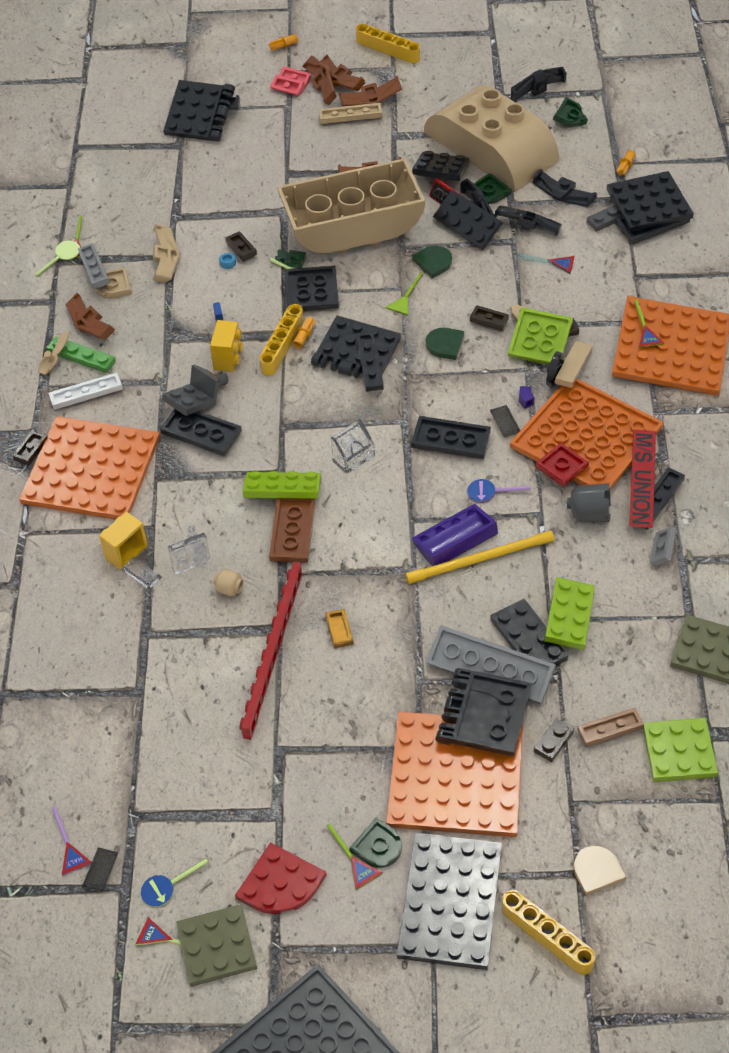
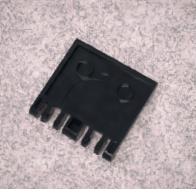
M179 80L163 130L164 135L219 142L223 132V128L220 125L223 126L226 122L231 104L228 100H232L235 86L231 84L217 85Z
M336 315L318 350L314 352L311 358V365L317 367L320 365L321 368L325 369L328 362L333 361L330 366L331 371H336L338 367V373L351 376L353 372V376L358 378L362 368L356 333L373 331L381 374H383L401 340V333Z
M462 668L455 669L451 684L459 689H451L448 693L449 696L447 697L444 713L441 717L447 723L439 725L435 738L436 741L446 745L457 744L514 757L532 683Z

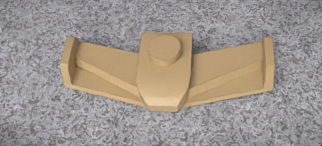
M155 224L154 231L156 232L159 245L155 244L153 247V261L159 262L153 280L167 283L172 279L177 261L179 260V251L172 229Z

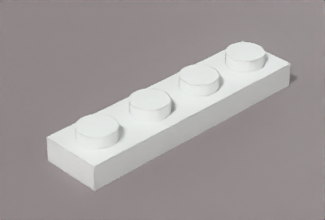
M114 373L48 394L52 406L56 410L123 390L118 374Z

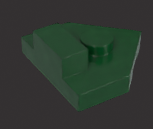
M567 97L553 117V120L565 126L583 125L588 122L586 115L582 112L581 105Z

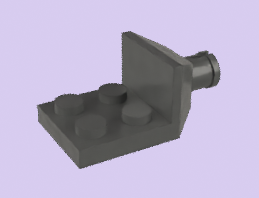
M194 364L191 368L190 384L163 393L162 400L185 416L216 405L219 386L228 383V375L224 371L213 374L209 370Z

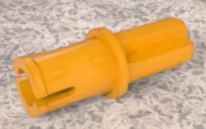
M296 34L286 37L281 36L280 39L269 43L270 50L285 49L289 45L298 43V37Z
M628 150L624 158L620 160V165L616 170L618 176L625 175L627 170L631 168L632 161L636 156L633 150Z
M307 317L302 327L298 329V334L292 343L296 348L301 349L306 339L310 337V332L316 323L312 317Z

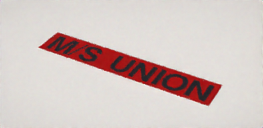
M633 431L629 526L653 528L656 431Z

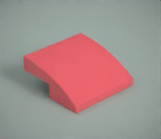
M283 66L280 74L275 76L270 88L299 96L308 85L312 76L311 73Z

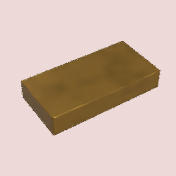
M345 609L326 612V620L334 649L353 645L354 641Z

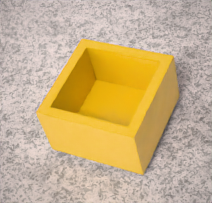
M217 320L210 343L214 370L234 372L236 365H239V353L243 351V342L240 341L242 331L239 329L238 322Z
M128 512L118 517L112 525L104 529L99 535L105 559L120 570L148 547L143 523Z

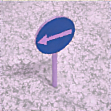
M479 479L473 481L468 486L467 493L469 498L475 502H486L492 499L495 492L531 490V487L495 488L491 481Z

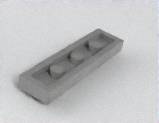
M91 243L78 248L93 288L97 289L109 284V279L94 244Z

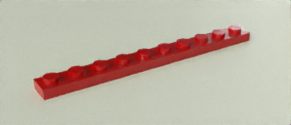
M293 562L292 569H288L287 584L283 585L282 588L283 597L277 603L278 613L272 619L271 627L273 629L267 635V648L262 651V664L256 670L257 680L251 686L250 694L252 696L245 705L246 715L245 718L242 717L240 720L239 729L242 730L244 739L251 740L302 578L301 563Z

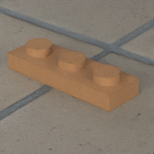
M635 707L579 725L577 731L584 746L588 747L644 729V723Z

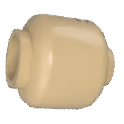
M223 569L220 573L215 574L213 584H215V589L218 593L233 597L241 592L244 580L240 573Z

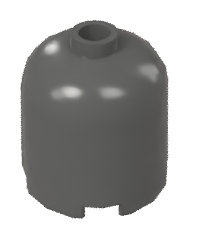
M610 484L576 486L571 492V497L567 498V509H571L572 516L578 521L610 522Z

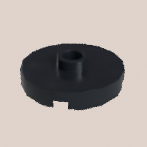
M556 351L548 365L547 386H556L554 383L555 378L564 363V360L561 359V357H565L563 352Z

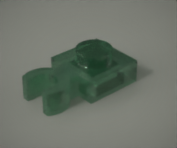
M278 250V256H275V260L281 263L285 262V265L289 267L302 268L306 259V252L290 250L289 253H286L284 250Z

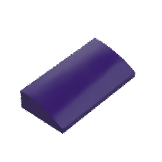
M473 504L412 537V541L424 558L432 566L448 562L497 535V522L476 504Z

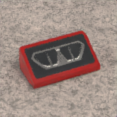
M437 178L432 186L429 197L441 205L449 193L455 190Z

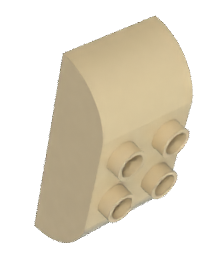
M481 85L473 88L429 117L424 125V133L455 154L469 158V163L486 174H492L514 192L533 180L534 175L540 169L544 172L559 161L558 147L547 125L537 115L525 109L523 105L515 103L502 95L497 89Z
M406 158L277 186L298 242L304 248L316 253L345 252L350 248L367 244L376 245L382 241L396 238L406 233L418 222L425 208V199Z

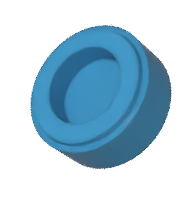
M232 253L222 254L219 257L220 266L224 269L233 268L236 265L235 255Z

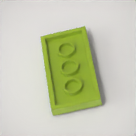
M277 471L247 472L243 487V498L318 499L321 473L312 471L307 473H297L295 471L288 473Z
M556 577L544 641L584 650L595 585Z

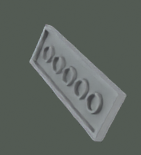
M442 625L439 627L426 661L428 665L454 673L457 668L530 682L532 683L529 700L540 704L544 700L556 667L553 663Z

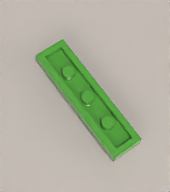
M54 337L46 347L47 351L52 353L59 337ZM67 340L65 346L58 354L62 358L104 373H108L116 362L114 356Z

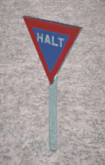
M516 254L517 257L552 263L571 274L575 257L545 259Z

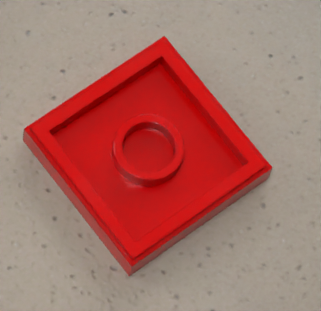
M559 443L536 462L535 467L564 488L589 467V462L564 444Z

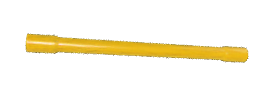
M549 530L516 542L428 568L405 573V578L408 584L425 580L428 577L529 547L553 542L555 540L554 534Z

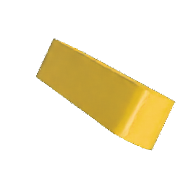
M358 24L356 26L357 43L410 63L420 61V45L418 43L367 24Z
M292 304L286 309L259 357L262 374L269 376L277 371L298 334V329L303 325V309L300 305Z
M510 890L504 893L502 913L509 920L577 973L586 975L592 971L595 953L588 945L519 892ZM509 902H514V903H516L517 905L514 906V907H511V906L507 905V903H509ZM532 916L535 919L530 921L525 919L524 917ZM547 929L552 931L553 933L548 935L543 933L542 931ZM565 943L570 945L571 947L565 949L560 945ZM586 958L589 960V962L582 963L579 961V959Z

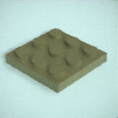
M686 614L670 667L729 684V626Z
M242 904L176 921L190 987L257 969Z

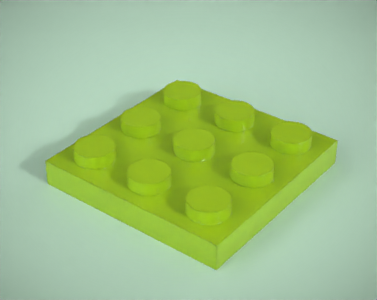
M521 307L508 350V356L549 365L556 351L564 353L573 318Z
M706 718L643 722V732L653 782L717 777L718 770Z

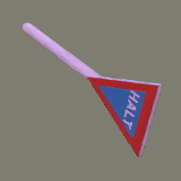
M53 807L52 810L66 844L62 876L91 865L93 862L70 844L57 808Z

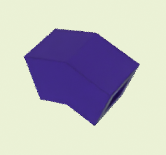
M520 386L519 403L524 409L533 406L535 397L531 393V387Z

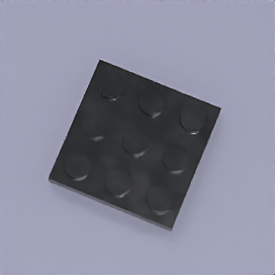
M424 151L413 166L412 173L418 176L460 181L469 165V158L463 155L451 156L448 153L437 154L433 151Z
M335 265L285 269L287 308L292 304L300 305L303 311L339 308Z

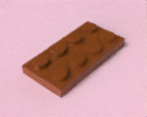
M277 498L269 553L270 561L308 563L315 499Z

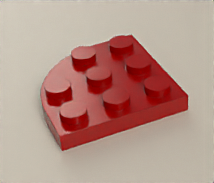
M270 842L236 892L235 898L255 910L268 914H281L284 911L297 910L314 896L327 873Z

